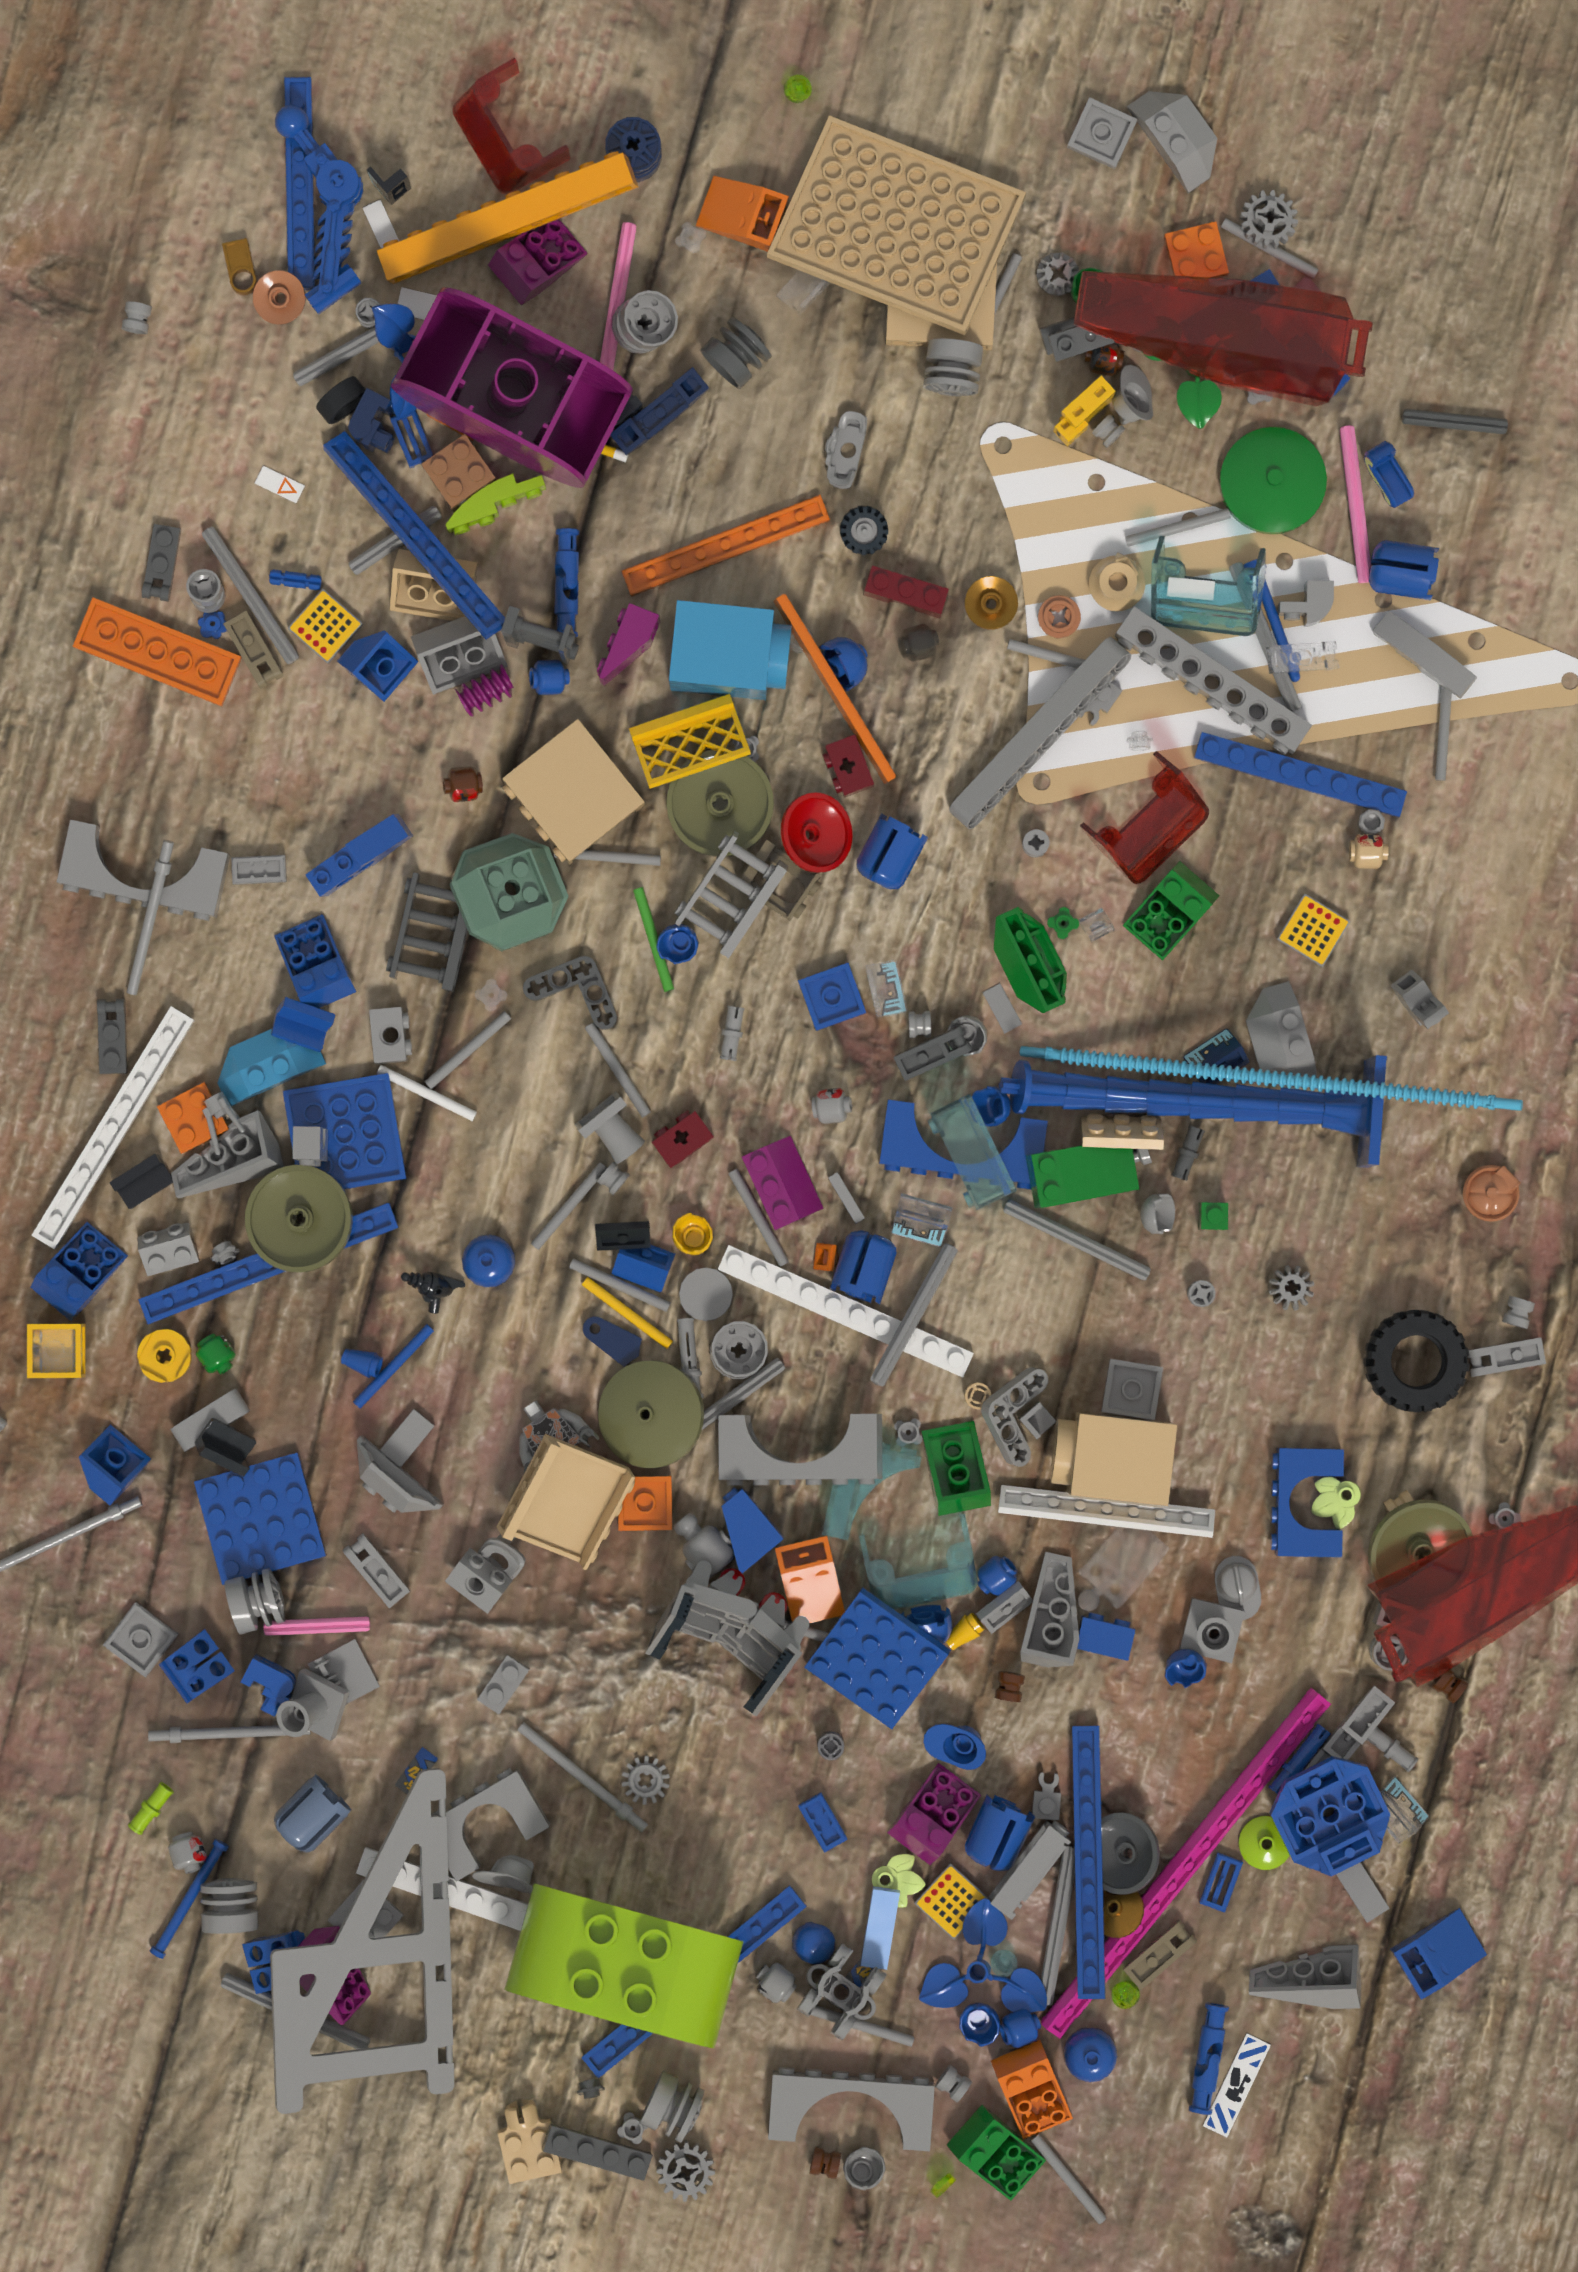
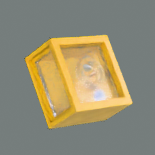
M27 1324V1378L86 1377L85 1324Z

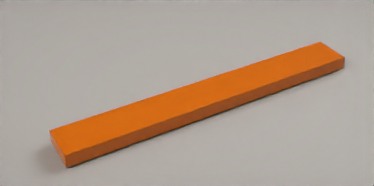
M821 495L624 569L621 572L632 597L830 521Z
M782 594L773 601L786 624L792 625V634L851 731L856 735L859 744L881 780L886 784L896 778V774L787 595Z

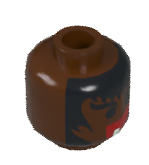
M1115 342L1087 351L1084 362L1089 363V370L1092 373L1113 376L1116 371L1121 372L1125 351L1121 350L1120 344Z

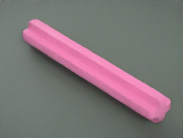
M365 1616L285 1620V1622L279 1624L273 1620L271 1626L267 1627L264 1623L263 1630L266 1636L363 1632L370 1630V1618Z

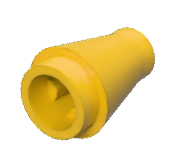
M970 1613L968 1616L964 1615L952 1629L946 1643L952 1650H955L957 1647L980 1637L981 1632L985 1628L974 1613Z

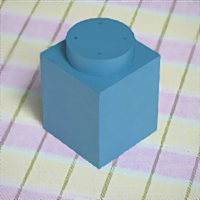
M677 600L669 673L670 690L718 696L730 694L731 697L766 700L767 688L786 689L792 625L774 623V610Z

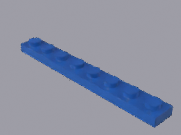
M1201 732L1194 759L1363 808L1379 810L1381 813L1398 818L1401 815L1407 794L1405 790Z

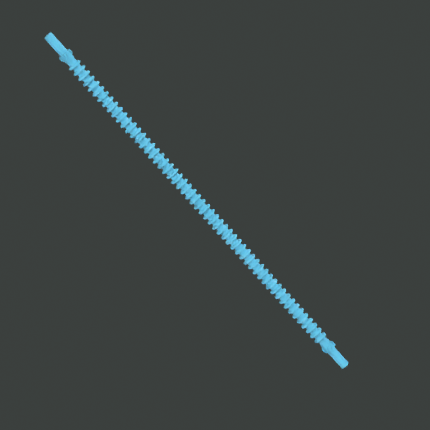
M1021 1046L1020 1056L1041 1058L1051 1062L1059 1060L1062 1064L1068 1061L1069 1065L1075 1062L1077 1066L1083 1063L1084 1066L1090 1064L1091 1067H1095L1097 1064L1099 1068L1105 1065L1107 1069L1113 1066L1114 1070L1120 1067L1121 1070L1128 1068L1129 1071H1132L1134 1068L1136 1072L1143 1069L1144 1073L1150 1070L1152 1074L1158 1071L1160 1075L1163 1072L1166 1075H1170L1172 1072L1174 1076L1180 1073L1181 1077H1185L1188 1074L1189 1078L1195 1075L1197 1079L1203 1076L1204 1079L1211 1077L1212 1080H1215L1217 1077L1219 1081L1225 1078L1227 1082L1233 1079L1235 1083L1241 1080L1243 1084L1249 1081V1084L1256 1082L1257 1085H1261L1263 1082L1265 1086H1268L1269 1083L1273 1087L1279 1084L1281 1088L1287 1085L1288 1089L1295 1086V1089L1302 1087L1303 1090H1307L1309 1087L1311 1091H1314L1315 1088L1319 1092L1325 1089L1327 1093L1333 1090L1334 1094L1341 1091L1343 1095L1346 1092H1349V1095L1356 1093L1357 1096L1363 1093L1365 1097L1371 1094L1373 1098L1379 1095L1381 1099L1387 1096L1389 1100L1395 1097L1396 1100L1403 1098L1404 1101H1407L1409 1098L1411 1102H1415L1418 1099L1419 1103L1426 1100L1427 1104L1434 1101L1435 1105L1442 1102L1443 1106L1447 1103H1450V1106L1458 1104V1107H1462L1464 1104L1466 1108L1473 1105L1474 1109L1480 1106L1490 1110L1498 1108L1522 1111L1523 1100L1499 1098L1496 1095L1480 1096L1478 1092L1472 1095L1470 1091L1464 1094L1462 1090L1456 1093L1455 1090L1448 1092L1447 1089L1441 1092L1440 1088H1436L1433 1091L1432 1087L1425 1090L1424 1086L1417 1089L1415 1085L1409 1088L1408 1085L1401 1087V1084H1397L1395 1087L1393 1083L1386 1086L1385 1082L1378 1085L1377 1081L1370 1084L1369 1080L1363 1083L1361 1079L1358 1082H1355L1354 1079L1348 1082L1346 1078L1340 1081L1338 1077H1335L1332 1080L1331 1076L1324 1079L1323 1075L1316 1078V1075L1309 1077L1308 1074H1304L1302 1077L1300 1073H1297L1296 1076L1292 1072L1286 1075L1284 1071L1278 1074L1277 1070L1270 1073V1070L1263 1072L1262 1069H1258L1256 1072L1254 1068H1251L1250 1071L1246 1067L1240 1070L1239 1066L1232 1069L1231 1065L1225 1068L1224 1065L1217 1067L1216 1064H1213L1210 1067L1209 1063H1205L1202 1066L1201 1062L1195 1065L1193 1061L1187 1064L1185 1060L1182 1063H1179V1060H1175L1173 1063L1171 1059L1165 1062L1163 1058L1157 1061L1153 1057L1149 1060L1148 1056L1142 1059L1141 1056L1134 1058L1133 1055H1130L1128 1058L1126 1054L1119 1057L1118 1053L1112 1056L1110 1052L1107 1055H1104V1052L1097 1054L1096 1051L1090 1054L1088 1050L1082 1053L1081 1049L1075 1052L1073 1048L1069 1051L1066 1048L1058 1050L1052 1047Z

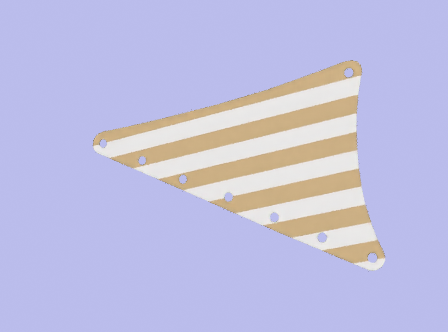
M996 423L988 427L980 439L982 456L994 479L1015 540L1022 577L1028 644L1086 660L1105 639L1112 637L1118 641L1115 634L1132 608L1124 611L1107 610L1094 600L1089 588L1090 574L1095 565L1102 559L1114 556L1118 552L1139 562V566L1144 573L1145 590L1142 598L1135 605L1136 608L1286 707L1229 570V567L1237 562H1241L1244 565L1263 557L1267 566L1264 577L1276 610L1280 601L1304 602V584L1307 580L1334 581L1333 605L1328 614L1319 623L1304 627V616H1300V620L1296 621L1284 620V616H1279L1300 674L1299 681H1291L1301 703V708L1293 711V713L1312 725L1299 745L1439 722L1442 686L1419 671L1417 666L1399 655L1393 647L1373 633V629L1388 611H1391L1418 630L1477 676L1475 682L1461 699L1452 693L1450 721L1578 704V685L1576 688L1569 690L1563 687L1561 683L1563 675L1568 672L1578 676L1577 658L1433 598L1425 600L1391 594V605L1387 608H1380L1375 603V596L1378 592L1372 589L1370 583L1358 582L1355 565L1282 534H1263L1250 530L1239 523L1231 514V518L1128 547L1125 536L1182 521L1183 515L1188 512L1201 516L1222 509L1011 423ZM1001 436L1007 437L1012 443L1010 451L1005 454L998 453L994 447L996 439ZM1093 474L1102 475L1105 479L1103 489L1099 491L1090 489L1088 486L1089 477ZM1288 553L1292 556L1293 565L1290 569L1281 570L1277 567L1276 558L1279 554ZM1247 575L1279 650L1254 578L1251 579L1250 575ZM1169 577L1215 581L1214 599L1202 600L1167 596ZM1060 595L1072 599L1078 605L1081 620L1073 634L1056 639L1046 635L1039 626L1038 613L1041 605L1048 598ZM1066 608L1060 613L1050 610L1055 617L1052 626L1058 624V622L1068 624L1064 619ZM1141 632L1138 634V640L1141 644L1148 645L1152 642V637L1149 633ZM1474 632L1481 633L1485 638V645L1479 650L1472 649L1468 644V637ZM1162 647L1160 655L1162 658L1170 660L1174 657V651L1170 647ZM1132 648L1128 651L1131 654L1129 663L1111 682L1123 691L1108 713L1100 709L1099 719L1094 726L1090 725L1094 718L1091 712H1085L1082 718L1078 717L1016 785L1019 795L1026 802L1036 805L1047 804L1208 763L1194 759L1201 732L1266 751L1275 750L1272 746L1274 743L1266 737L1262 740L1250 732L1252 728L1245 723L1239 725L1228 717L1230 713L1223 708L1217 710L1206 703L1207 698L1202 694L1194 695L1183 687L1185 683L1178 678L1171 680L1161 672L1163 668L1154 663L1151 666L1139 658L1140 653ZM1028 655L1029 678L1026 723L1077 668ZM1187 661L1182 664V669L1186 674L1196 673V666L1193 662ZM1208 676L1204 680L1207 688H1218L1219 683L1215 677ZM1230 691L1227 693V700L1231 704L1240 703L1241 697L1238 692ZM1252 706L1249 708V714L1252 718H1262L1263 711L1260 707ZM1281 721L1272 722L1271 728L1276 734L1285 732V725ZM1039 773L1048 775L1050 786L1045 790L1036 789L1033 785L1035 775Z

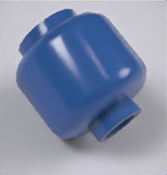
M559 660L537 661L534 667L529 670L530 687L535 689L539 695L561 694L565 685H568L570 682L569 670L564 669L562 662Z
M993 1556L978 1569L979 1581L977 1583L984 1593H992L999 1596L1016 1583V1573L1018 1571L1009 1558Z
M1019 2009L1002 2018L999 2032L1007 2046L1011 2045L1017 2049L1037 2040L1038 2029H1041V2024L1035 2013L1031 2015L1028 2010Z

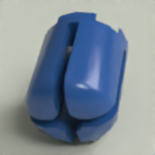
M1389 540L1379 542L1374 548L1371 557L1372 566L1369 572V583L1372 589L1378 593L1431 600L1432 595H1427L1428 589L1431 590V585L1436 581L1439 558H1434V553H1437L1439 548Z
M881 813L856 861V867L862 876L874 883H878L886 889H899L908 878L928 837L922 834L921 838H918L920 834L915 832L910 826L892 817H889L886 821L887 816Z
M867 1231L851 1232L845 1239L830 1289L835 1291L838 1286L840 1287L839 1290L844 1291L848 1296L870 1303L872 1298H876L875 1302L880 1305L897 1254L895 1245L889 1239L877 1234L871 1235Z
M986 1794L965 1841V1851L972 1860L982 1866L990 1865V1869L995 1871L1010 1870L1018 1858L1034 1822L1035 1815L1030 1811L1028 1815L1020 1812L1021 1809L1016 1807L1015 1803L996 1795L992 1799Z

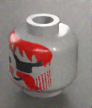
M841 1088L819 1090L816 1097H812L814 1118H818L822 1124L844 1122L847 1118V1113L852 1112L851 1097H846L844 1090Z
M193 1832L173 1837V1842L168 1846L173 1867L176 1870H184L185 1874L200 1870V1864L207 1859L201 1837L193 1835Z

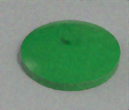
M1266 427L1249 432L1231 447L1221 467L1219 485L1226 508L1229 509L1230 514L1239 523L1259 533L1282 534L1301 527L1314 516L1325 496L1327 474L1320 453L1307 438L1290 429Z

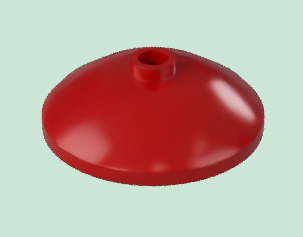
M814 792L801 795L788 805L782 817L781 839L787 855L797 866L809 872L823 873L837 868L848 856L853 838L852 825L847 812L837 800L824 793ZM806 831L809 833V839L806 837Z

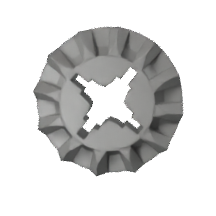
M1063 252L1050 253L1038 265L1037 281L1040 287L1049 294H1067L1071 291L1074 276L1079 272L1078 265L1072 257L1065 255ZM1065 266L1063 276L1066 280L1058 277L1051 282L1053 276L1051 267L1058 270L1060 267Z

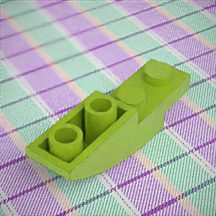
M510 474L485 486L473 494L454 512L446 523L449 534L454 532L455 535H460L470 531V526L480 524V527L494 523V518L499 517L496 506L501 505L502 508L517 504V499L523 497L533 499L541 496L542 491L546 490L542 475L516 484L514 475Z

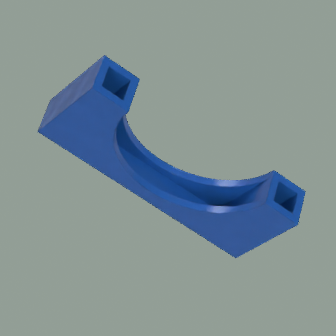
M895 1100L887 1101L879 1164L884 1165V1170L900 1172V1167L911 1168V1174L926 1175L927 1171L938 1172L937 1177L953 1179L954 1174L964 1175V1181L977 1183L980 1182V1178L991 1179L990 1184L1006 1186L1007 1181L1016 1182L1017 1188L1031 1190L1025 1155L1044 1152L1048 1121L1021 1117L1012 1141L1000 1154L984 1162L961 1164L939 1156L924 1142L915 1122V1103Z

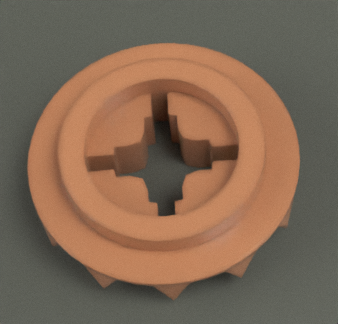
M1060 595L1048 598L1041 605L1038 613L1039 626L1046 635L1056 639L1073 634L1081 620L1078 605L1072 599ZM1066 608L1064 619L1068 624L1058 622V624L1052 626L1055 617L1050 610L1060 613Z

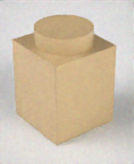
M1075 1412L1074 1421L1057 1419L1051 1459L1050 1483L1067 1485L1066 1492L1075 1496L1168 1506L1177 1425L1168 1422Z

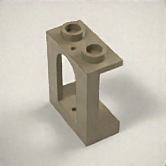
M766 840L756 857L765 863L769 859L775 864L781 860L789 865L787 872L802 882L804 893L794 903L783 901L772 893L765 905L789 921L793 917L798 919L806 908V905L803 904L804 900L808 895L813 897L821 886V883L818 882L820 875L800 868L786 853ZM749 865L741 879L753 887H762L754 881L759 871Z

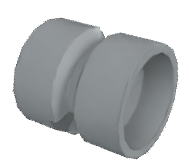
M200 569L189 576L186 588L195 608L204 613H212L219 610L224 604L226 596L217 574L211 570Z
M1380 1634L1372 1640L1369 1646L1371 1660L1385 1670H1397L1408 1659L1406 1644L1393 1634Z

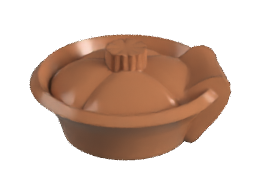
M1486 1165L1479 1167L1465 1181L1463 1187L1464 1203L1470 1213L1481 1220L1490 1222L1502 1220L1509 1216L1516 1208L1519 1201V1185L1521 1182L1505 1166Z

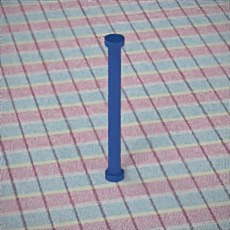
M214 1839L212 1843L214 1847L157 1944L149 1950L156 1957L161 1959L165 1957L166 1953L164 1951L200 1892V1885L205 1883L222 1852L227 1851L229 1846L224 1842Z

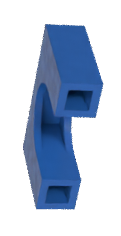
M1277 1447V1453H1272V1469H1276V1480L1271 1482V1495L1276 1496V1507H1271V1523H1275V1534H1271L1270 1537L1271 1550H1275L1276 1556L1342 1557L1343 1530L1303 1527L1292 1516L1289 1499L1297 1483L1307 1477H1344V1449Z

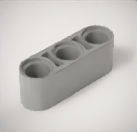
M235 1388L170 1430L183 1451L186 1452L196 1446L194 1442L211 1418L229 1425L250 1412V1409Z

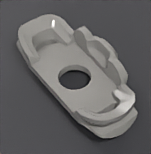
M845 412L840 418L838 427L834 426L833 433L825 444V464L828 466L827 478L832 486L839 489H849L857 473L867 430V417L861 413ZM847 443H852L856 447V453L851 458H845L841 454V448Z

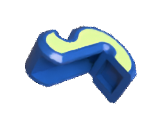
M1383 441L1365 452L1364 462L1371 477L1383 492L1385 501L1390 507L1396 508L1413 498L1415 493L1411 483L1394 458L1396 449L1390 442Z

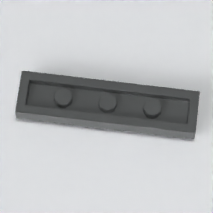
M551 2123L542 2146L543 2152L642 2181L645 2180L653 2156L647 2151Z

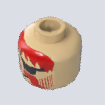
M1358 834L1354 840H1350L1349 862H1353L1356 868L1378 869L1381 867L1383 860H1388V844H1383V839L1380 835Z

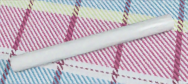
M383 1065L377 1071V1075L389 1073L391 1082L470 1121H473L477 1114L476 1111Z

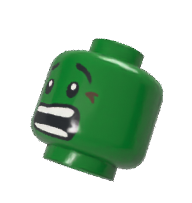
M213 1333L197 1344L196 1357L206 1372L215 1373L218 1371L221 1375L233 1367L231 1362L234 1360L236 1353L225 1336H216Z

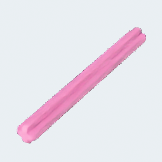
M623 222L600 357V363L611 370L614 369L618 345L612 331V317L617 307L625 301L636 234V224Z
M1348 425L1340 428V438L1357 578L1359 583H1369L1371 559L1355 427Z

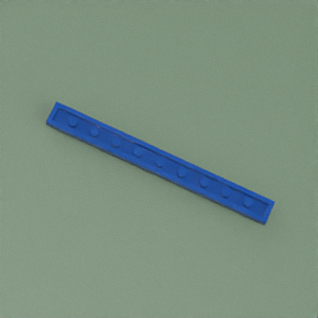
M344 431L325 443L323 448L327 455L481 635L487 640L500 631L505 621L502 613L351 437Z
M390 1203L353 1216L351 1234L344 1249L399 1228ZM254 1254L138 1300L147 1324H151L286 1271L268 1264L258 1254Z
M1072 1726L1078 1999H1106L1100 1726Z
M790 1885L728 1936L743 1941L738 1963L807 1907ZM621 2024L581 2058L599 2079L653 2033Z

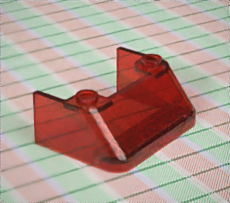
M515 57L477 79L453 105V116L495 188L503 194L517 191L571 159L567 145L562 146L544 158L533 145L526 144L513 150L487 105L496 101L500 95L499 84L520 73Z
M1158 751L1153 755L1163 770L1154 777L1152 789L1156 796L1120 831L1113 826H1106L1096 833L1084 822L1080 825L1094 845L1134 884L1144 882L1205 823L1209 816L1208 806L1182 771Z

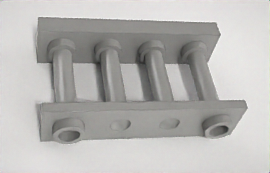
M736 831L733 832L731 837L727 834L718 846L721 852L688 902L686 903L682 900L674 913L678 916L675 921L676 925L680 926L684 918L719 939V943L723 945L720 953L727 958L731 956L787 872L789 866L781 860L778 861L776 866L773 864L768 865L735 843L739 835ZM728 852L764 874L763 878L766 881L761 888L758 886L753 887L720 865ZM713 874L749 896L748 899L752 902L746 910L744 908L740 910L706 887ZM699 896L735 918L734 922L737 924L732 932L728 929L727 931L721 929L691 909Z

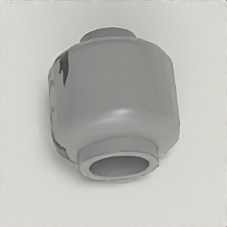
M774 1963L770 1967L764 1965L756 1976L759 1980L757 1984L758 1992L772 2003L786 2002L797 1987L794 1984V1974L780 1963Z

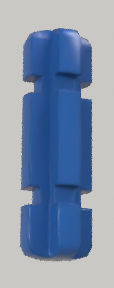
M272 569L269 575V582L272 585L284 584V586L303 589L309 587L311 590H320L322 577L313 574L307 576L305 573L290 571L282 573V570Z

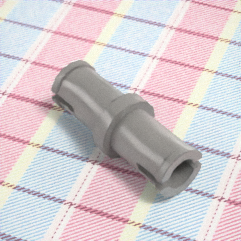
M728 1006L725 1029H722L721 1033L724 1037L720 1059L737 1061L739 1037L742 1038L743 1032L740 1031L745 1008Z
M1378 1727L1366 1739L1384 1753V1757L1387 1759L1390 1757L1407 1772L1414 1767L1419 1759L1399 1745L1401 1743L1399 1740H1393Z

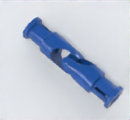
M560 528L556 529L558 551L555 552L554 613L557 615V631L564 633L566 624L572 625L576 638L578 637V632L575 631L576 615H578L579 552L576 551L579 530ZM571 590L569 598L565 596L563 591Z
M1207 2002L1205 2003V2008L1207 2009L1205 2025L1201 2027L1197 2062L1192 2083L1194 2094L1189 2111L1211 2115L1213 2092H1216L1219 2064L1225 2037L1224 2019L1229 2007ZM1212 2046V2052H1207L1209 2048Z

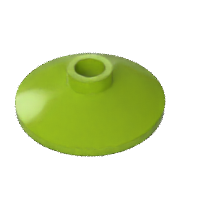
M1271 1816L1253 1818L1241 1830L1239 1850L1244 1860L1251 1866L1261 1870H1270L1279 1867L1288 1859L1289 1852ZM1265 1839L1271 1840V1846L1268 1849L1262 1847V1841Z

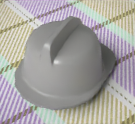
M1133 365L1124 366L1121 370L1120 388L1112 399L1119 421L1123 425L1140 419L1145 421L1151 420L1153 417L1150 383L1145 374Z
M1231 1556L1224 1559L1218 1565L1215 1572L1219 1604L1244 1610L1243 1620L1249 1619L1258 1612L1261 1605V1591L1256 1569L1248 1559L1241 1556Z
M508 1855L498 1859L490 1871H477L473 1873L472 1877L487 1885L512 1888L524 1893H531L533 1886L530 1885L534 1864L530 1860Z

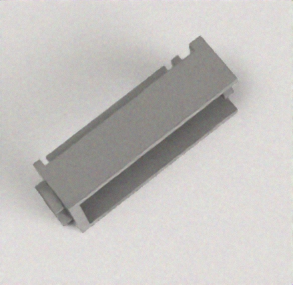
M1046 1820L1019 1855L1014 1866L1007 1871L988 1896L992 1900L990 1904L1011 1920L1016 1915L1014 1911L1016 1907H1022L1021 1901L1026 1902L1066 1849L1065 1843L1068 1845L1071 1843L1067 1836L1069 1832L1063 1825L1056 1820L1053 1823Z

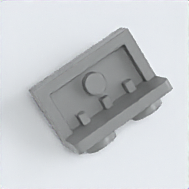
M176 1223L163 1230L148 1231L137 1238L138 1251L147 1276L199 1262L189 1223Z

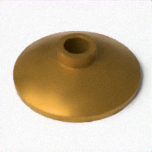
M983 577L975 581L966 593V613L975 625L983 629L995 630L1002 628L1012 621L1017 612L1018 597L1016 591L1009 582L1000 577ZM988 600L995 601L996 607L994 609L987 608L986 602Z
M1105 1890L1103 1892L1104 1934L1112 1938L1126 1937L1139 1927L1143 1919V1899L1138 1892L1114 1894ZM1118 1905L1117 1911L1112 1913L1113 1908Z

